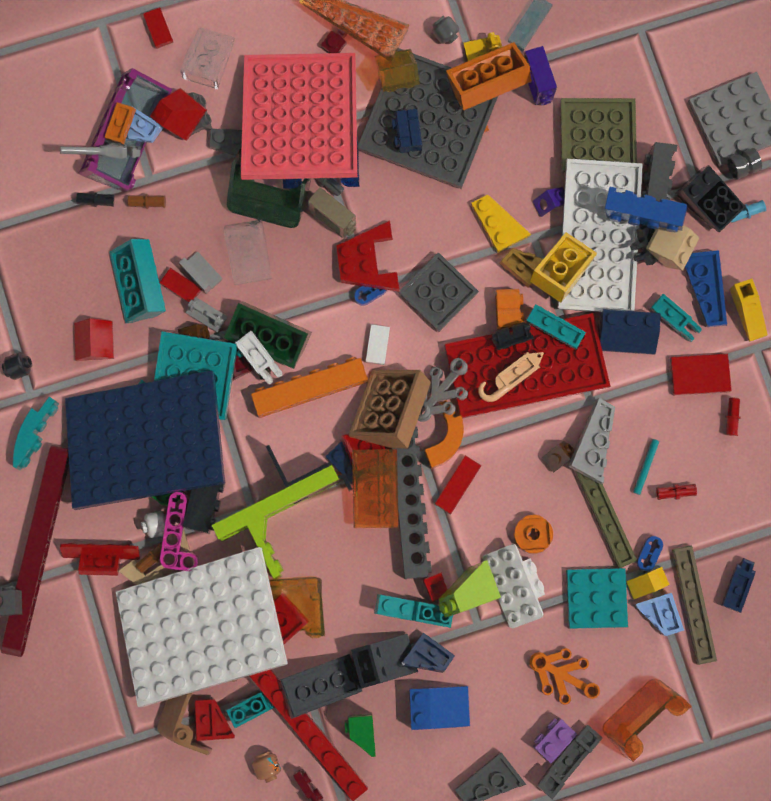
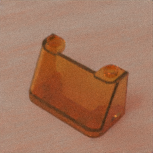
M651 679L605 721L602 728L603 733L625 758L634 762L644 749L643 743L637 735L665 709L672 715L681 716L692 706L661 680Z

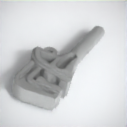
M107 142V145H100V147L60 146V154L102 155L119 159L127 158V154H129L132 158L140 157L141 147L121 145L114 142Z

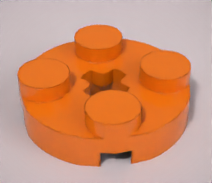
M528 515L517 523L514 529V539L522 551L537 554L543 552L551 544L553 529L551 524L540 515ZM531 529H535V532L539 533L535 540L528 536Z

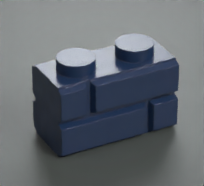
M418 110L396 111L395 118H392L393 130L397 129V136H394L395 148L399 147L400 153L421 151L422 139Z

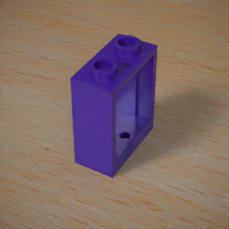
M541 46L525 51L524 58L530 66L532 82L528 83L534 103L535 105H547L552 102L557 85L544 47Z

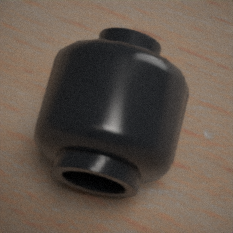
M22 352L5 357L4 363H2L3 373L6 377H10L13 380L29 375L32 367L31 358Z

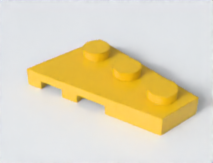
M488 194L471 203L497 253L531 236L519 222Z

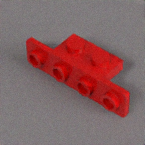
M60 544L63 558H80L79 575L118 576L121 559H140L139 547L130 544Z

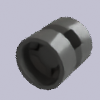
M755 148L743 151L741 156L735 154L727 158L729 171L735 180L746 177L748 173L753 174L762 170L761 157Z

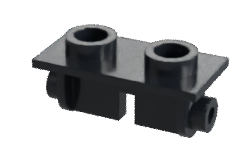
M522 322L513 325V332L511 333L508 327L495 331L492 334V342L497 351L534 339L530 332L529 323Z

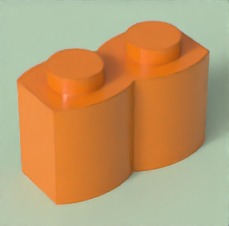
M519 289L496 290L497 329L507 327L512 329L513 325L524 322V312L520 311V305H523V294H520Z

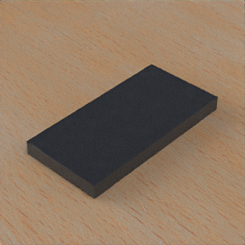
M350 654L278 680L291 719L363 692Z

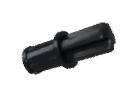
M95 192V194L77 193L76 195L77 204L94 205V207H97V205L114 207V194L106 195Z

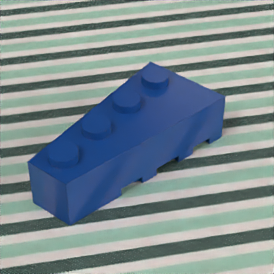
M611 186L609 187L605 205L606 216L610 218V221L621 222L623 220L635 226L646 224L647 227L652 229L663 227L669 232L683 230L687 211V204L667 199H660V202H658L655 197L649 195L637 197L636 194L628 190L619 193L616 192L615 187Z

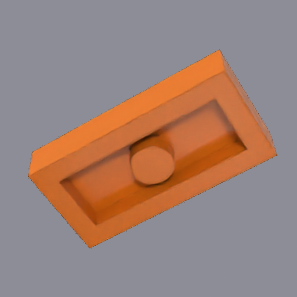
M117 102L104 138L124 145L136 109Z

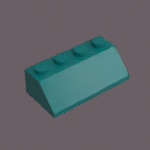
M130 239L110 251L125 323L129 324L154 318L166 312L150 240Z

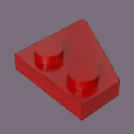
M215 699L195 700L196 741L235 738Z

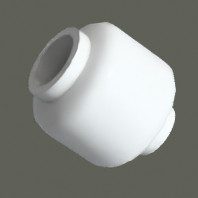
M162 511L145 514L144 521L141 522L143 533H147L150 538L163 536L167 514H164Z

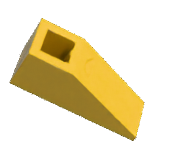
M753 279L734 284L729 290L749 342L768 336L760 298Z

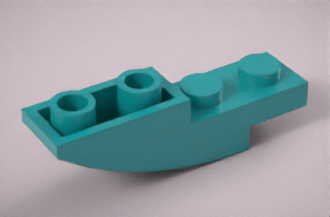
M48 397L38 412L31 408L20 427L13 454V467L20 471L28 466L31 461V455L41 448V441L43 439L37 434L46 428V421L58 411L57 406L59 403L51 397Z
M377 594L374 614L451 628L453 615L445 618L444 614L440 611L439 605Z
M260 692L226 710L234 728H237L275 707L264 693Z

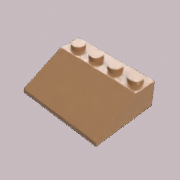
M372 370L349 436L390 448L408 449L431 384L429 379L421 370Z

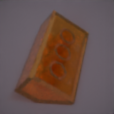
M397 449L352 450L354 528L398 527Z

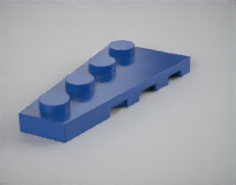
M719 250L692 253L685 269L707 327L727 326Z

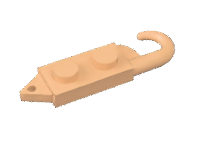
M526 353L498 374L495 379L498 390L491 395L484 393L483 388L486 382H482L478 389L480 397L487 402L498 400L540 368L539 364L544 353Z

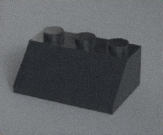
M225 484L191 490L183 523L184 528L205 534H210L211 530L214 531L212 525L216 523V519H214L215 511L219 512L221 501L218 499L220 493L224 492Z

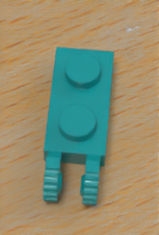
M662 294L650 308L654 313H661V319L689 342H692L694 337L684 328L687 324L697 333L702 331L701 327L692 320V317L665 294Z

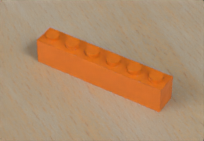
M356 357L346 359V363L340 365L338 363L330 364L327 366L328 369L322 371L320 369L312 370L309 372V375L304 377L302 375L294 376L291 378V381L286 383L279 381L272 384L273 387L255 389V393H252L251 396L258 417L262 418L368 383L361 358L356 359Z

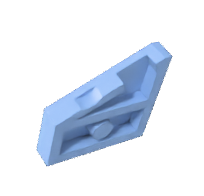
M136 109L126 140L153 143L163 127Z
M672 593L635 604L636 608L664 636L684 631Z

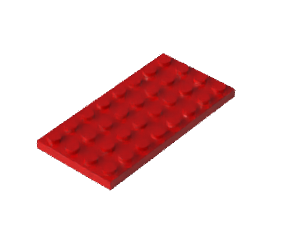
M590 313L563 319L586 332L576 350L534 326H530V332L534 339L498 351L492 342V334L445 344L449 368L451 362L456 358H461L468 366L467 372L459 375L453 382L454 390L458 387H463L468 392L464 400L456 398L462 419L610 388L611 385L594 314ZM526 353H544L539 364L540 368L498 400L487 402L480 397L478 389L482 382H486L483 388L484 393L491 395L498 390L495 383L498 374Z

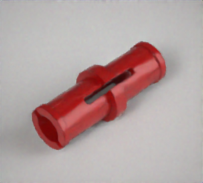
M673 484L671 487L656 488L658 500L668 498L677 500L680 497L697 496L696 484L680 486Z

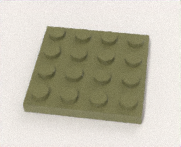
M561 98V172H566L567 159L637 163L635 98Z

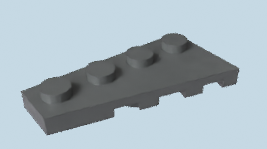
M211 129L210 149L241 156L242 130Z

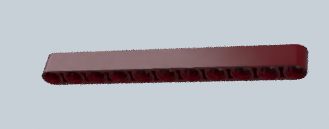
M51 445L48 452L15 589L22 591V614L9 615L1 647L2 654L22 657L25 651L69 468L68 448Z

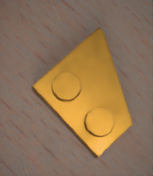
M512 248L499 264L529 288L532 284L530 280L533 272L543 258L536 257V254L524 253L521 250Z

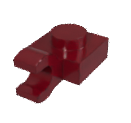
M343 22L337 33L331 31L322 42L321 48L328 53H340L347 44L344 38L350 32V26Z

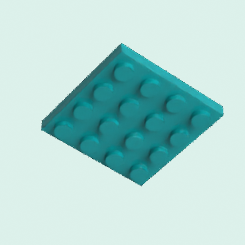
M161 331L154 381L212 370L215 373L219 419L226 420L237 344Z

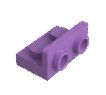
M554 718L548 724L546 733L544 735L540 733L533 741L535 743L533 747L549 763H552L578 735L561 718L557 720Z

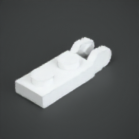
M252 331L235 343L256 372L260 373L268 384L273 382L271 375L265 370L268 366L278 378L282 376V371L274 363L275 361Z

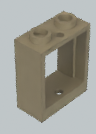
M319 187L308 200L309 212L343 239L347 235L350 237L356 230V215Z

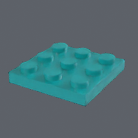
M626 568L566 570L569 629L628 627Z

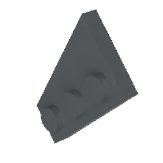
M500 752L457 787L455 791L463 801H484L490 797L527 784L502 752Z

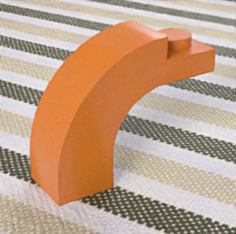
M446 400V401L440 402L439 406H440V405H443L444 403H446V402H448V401ZM455 412L452 415L442 413L447 425V435L441 443L424 451L431 469L448 462L460 447L464 425L461 415L453 417L456 414Z

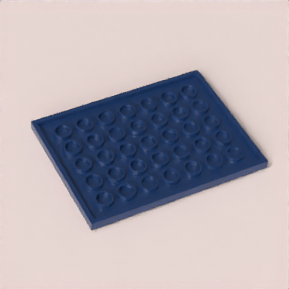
M212 370L65 398L72 509L80 510L225 484L215 373Z

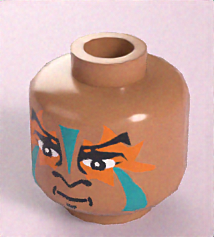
M270 751L255 756V760L252 763L257 779H265L266 783L277 779L276 775L281 771L276 754H270Z

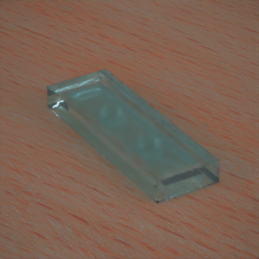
M534 0L508 39V43L514 42L518 49L524 51L553 4L546 0Z

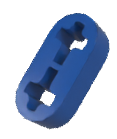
M362 286L355 292V301L360 306L368 305L384 295L387 290L382 289L380 291L376 289L372 291L374 288ZM362 292L363 294H366L370 292V294L366 296V301H364L363 299H358L360 297L359 293Z
M651 536L646 539L636 561L637 567L641 571H650L654 568L663 549V541L659 537ZM656 540L658 548H654L651 553L649 552L651 549L649 542ZM650 555L648 562L651 564L644 568L641 560L646 559Z

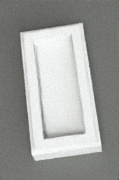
M371 324L366 363L385 365L390 327Z

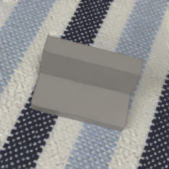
M196 252L188 260L184 257L179 262L186 273L206 294L222 281V277L199 252Z

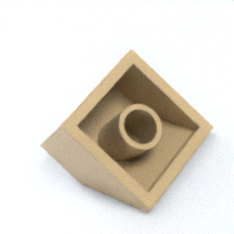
M684 225L683 230H678V232H669L666 228L659 227V229L655 230L646 249L666 268L684 270L699 237Z

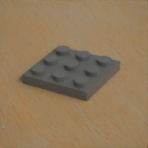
M438 252L398 293L440 332L479 291Z

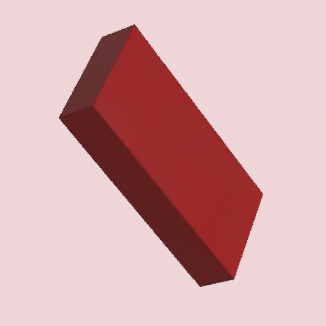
M160 7L143 13L156 49L174 43Z
M172 268L167 271L160 281L162 286L188 303L194 300L202 290V288Z

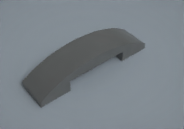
M586 725L551 765L537 787L553 799L584 758L602 740V737L589 725Z

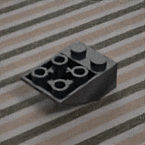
M710 165L701 168L675 193L684 204H687L691 211L717 232H721L746 208Z
M408 634L351 649L361 689L418 672L417 668L401 664L412 649Z

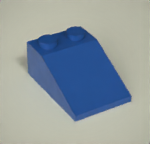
M468 686L409 688L411 730L470 726Z

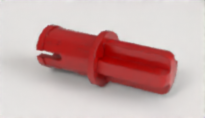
M729 398L728 414L725 416L727 418L726 435L738 436L739 419H741L739 417V398Z

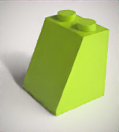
M486 560L469 567L438 599L440 611L444 614L445 618L501 598L488 561Z

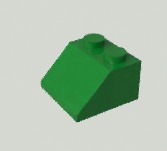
M349 715L348 720H345V733L350 734V739L371 757H376L373 715Z

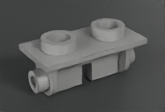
M197 297L189 302V308L186 311V314L217 333L228 317Z

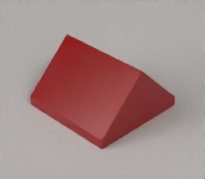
M89 318L74 323L75 361L114 359L113 321Z

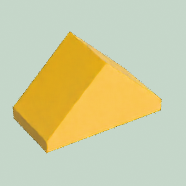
M662 567L626 581L633 599L656 592L670 585Z

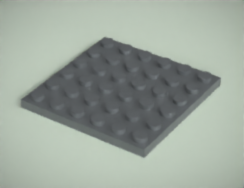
M397 48L357 150L462 189L498 96L463 111L446 74V70L451 69V67ZM417 109L422 150L400 153L399 147L395 148L394 136H397V129L393 130L392 118H395L396 111Z

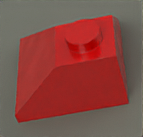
M179 88L161 99L150 116L162 127L187 141L207 109L187 92Z

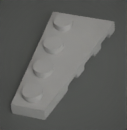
M601 398L595 400L568 467L599 484L604 483L603 473L607 464L606 453L610 445L609 434L612 431L615 406Z

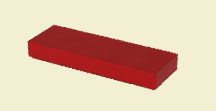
M465 455L435 505L451 515L482 465Z

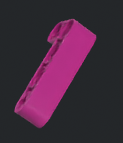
M181 491L172 493L169 498L160 562L165 568L192 571V569H187L197 566V555L192 552L180 551L184 529L183 523L188 502L186 494ZM178 495H181L180 498L184 499V502L179 504V509H183V512L171 511V507L176 508V502L173 501V498H176ZM173 514L179 515L181 518L180 524L173 525L170 522V517ZM169 534L177 536L178 542L176 544L168 543L167 537ZM166 554L174 555V563L168 564L165 562L164 557ZM187 556L194 558L195 563L191 567L184 564V558Z

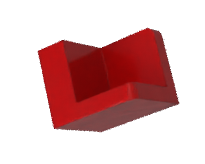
M442 572L423 580L432 602L438 600L448 590Z

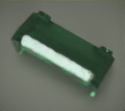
M239 149L231 165L227 208L232 213L287 228L297 227L305 207L311 178H304L303 181L293 182L290 191L255 182L254 179L241 180L242 149Z

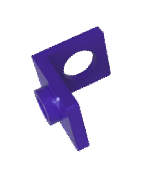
M563 187L546 190L533 200L540 217H543L554 208L564 206L565 190ZM542 199H544L547 203V208L545 210H543L540 207V201Z

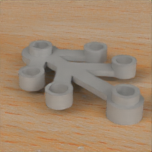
M456 358L451 362L450 368L452 372L441 385L440 378L443 376V371L439 367H433L430 370L432 396L427 401L426 395L418 421L425 422L434 414L446 413L447 415H452L455 412V406L452 403L446 402L443 405L434 406L437 401L452 398L464 400L467 397L468 392L463 387L446 391L459 375L467 372V363L461 358Z

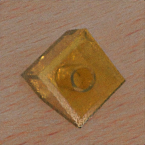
M411 49L374 56L383 92H394L400 88H413L415 85H420L418 67Z

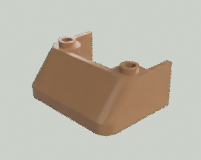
M192 693L168 699L158 722V732L178 745L209 755L212 749L192 742V729L181 723Z

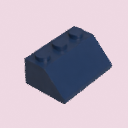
M603 309L600 313L599 339L602 351L655 355L660 334L661 313Z

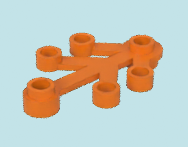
M563 648L560 652L547 656L541 652L534 653L530 657L529 664L539 674L543 694L551 695L554 690L548 681L546 673L548 671L554 675L559 692L558 700L563 705H567L571 701L564 681L583 690L587 698L595 699L599 696L600 688L597 684H587L568 674V672L587 669L589 661L586 658H579L576 662L555 667L550 663L560 659L569 660L572 653L569 649ZM564 650L568 651L569 656L567 658H564L562 656V652ZM536 659H542L541 666L536 665ZM581 660L586 661V666L583 668L579 665ZM546 685H549L551 688L549 693L544 692ZM589 687L594 688L593 694L588 693ZM563 695L568 696L567 702H562L561 697Z

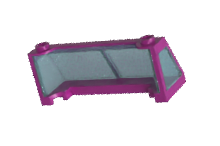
M134 68L124 72L90 147H100V145H107V142H113L104 137L117 102L133 106L154 120L150 115L159 101L171 94L172 89ZM125 140L124 145L140 146L142 154L147 142ZM127 154V158L119 159L102 155H86L79 174L125 192L132 189L136 182L133 173L140 157L132 158Z

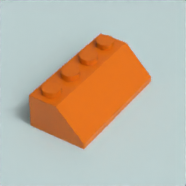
M514 42L446 70L455 97L463 111L532 82L530 66Z

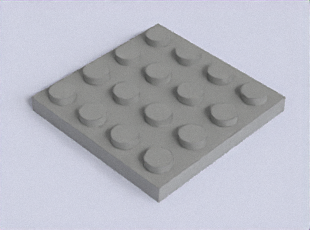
M757 72L689 99V105L718 167L726 165L728 163L727 158L732 155L739 154L741 156L743 151L750 148H755L758 152L771 146V100Z

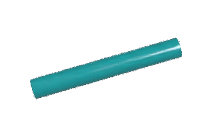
M656 439L651 441L633 491L634 494L640 495L660 442Z

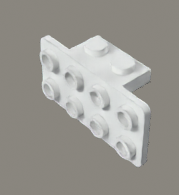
M515 544L484 555L483 561L487 560L501 596L499 602L509 627L516 628L542 618L544 614L538 598L545 595L544 585L538 578L536 565L532 562L531 558L523 561Z

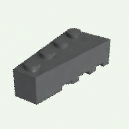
M655 142L650 152L645 155L644 165H647V171L643 173L642 183H645V190H642L641 196L649 195L655 197L658 202H660V199L670 200L667 194L671 192L673 181L669 179V176H672L673 169L675 168V161H672V156L677 152L678 145Z

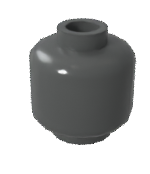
M443 15L432 25L434 27L432 33L440 43L445 44L449 42L451 44L458 38L459 26L450 16L444 17Z

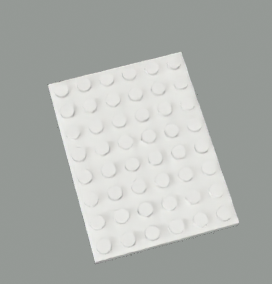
M254 548L187 569H192V571L177 572L116 591L138 707L155 704L288 664L262 548Z

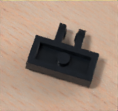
M644 224L636 230L639 241L632 243L630 248L631 250L642 249V252L633 256L634 261L645 259L646 265H653L658 260L646 247L655 230Z

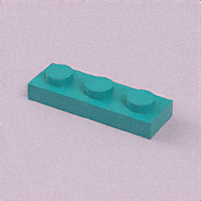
M536 304L526 320L530 325L575 350L586 333Z

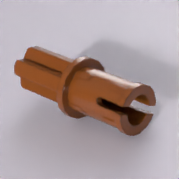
M148 194L146 196H128L127 203L129 207H146V209L149 207L165 208L166 197L149 196Z
M162 542L152 551L149 550L148 554L135 565L140 573H144L155 562H159Z

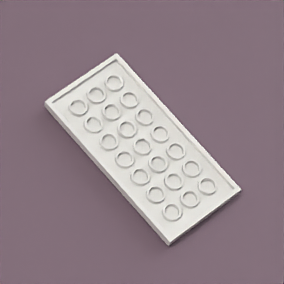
M580 159L566 160L562 236L567 232L595 251L597 255L562 303L558 301L559 310L602 312L603 309L635 310L637 261H634L633 256L638 253V250H631L630 245L638 241L636 230L639 229V226L628 224V221L623 220L621 222L610 221V218L606 216L605 205L610 186L615 187L616 192L622 193L628 190L636 194L637 197H641L642 163Z

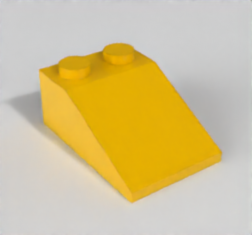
M565 232L536 267L530 282L562 303L597 253Z

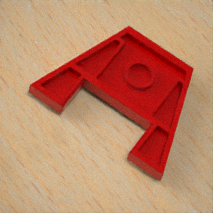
M390 221L336 246L341 283L400 292L397 272L378 274L374 243L393 240Z

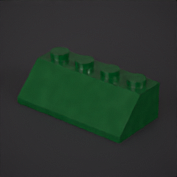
M242 301L237 304L224 338L236 343L252 331L273 360L294 369L306 348L312 332Z

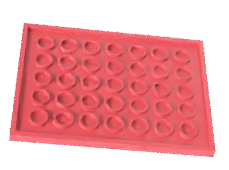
M355 53L244 55L241 180L357 177Z

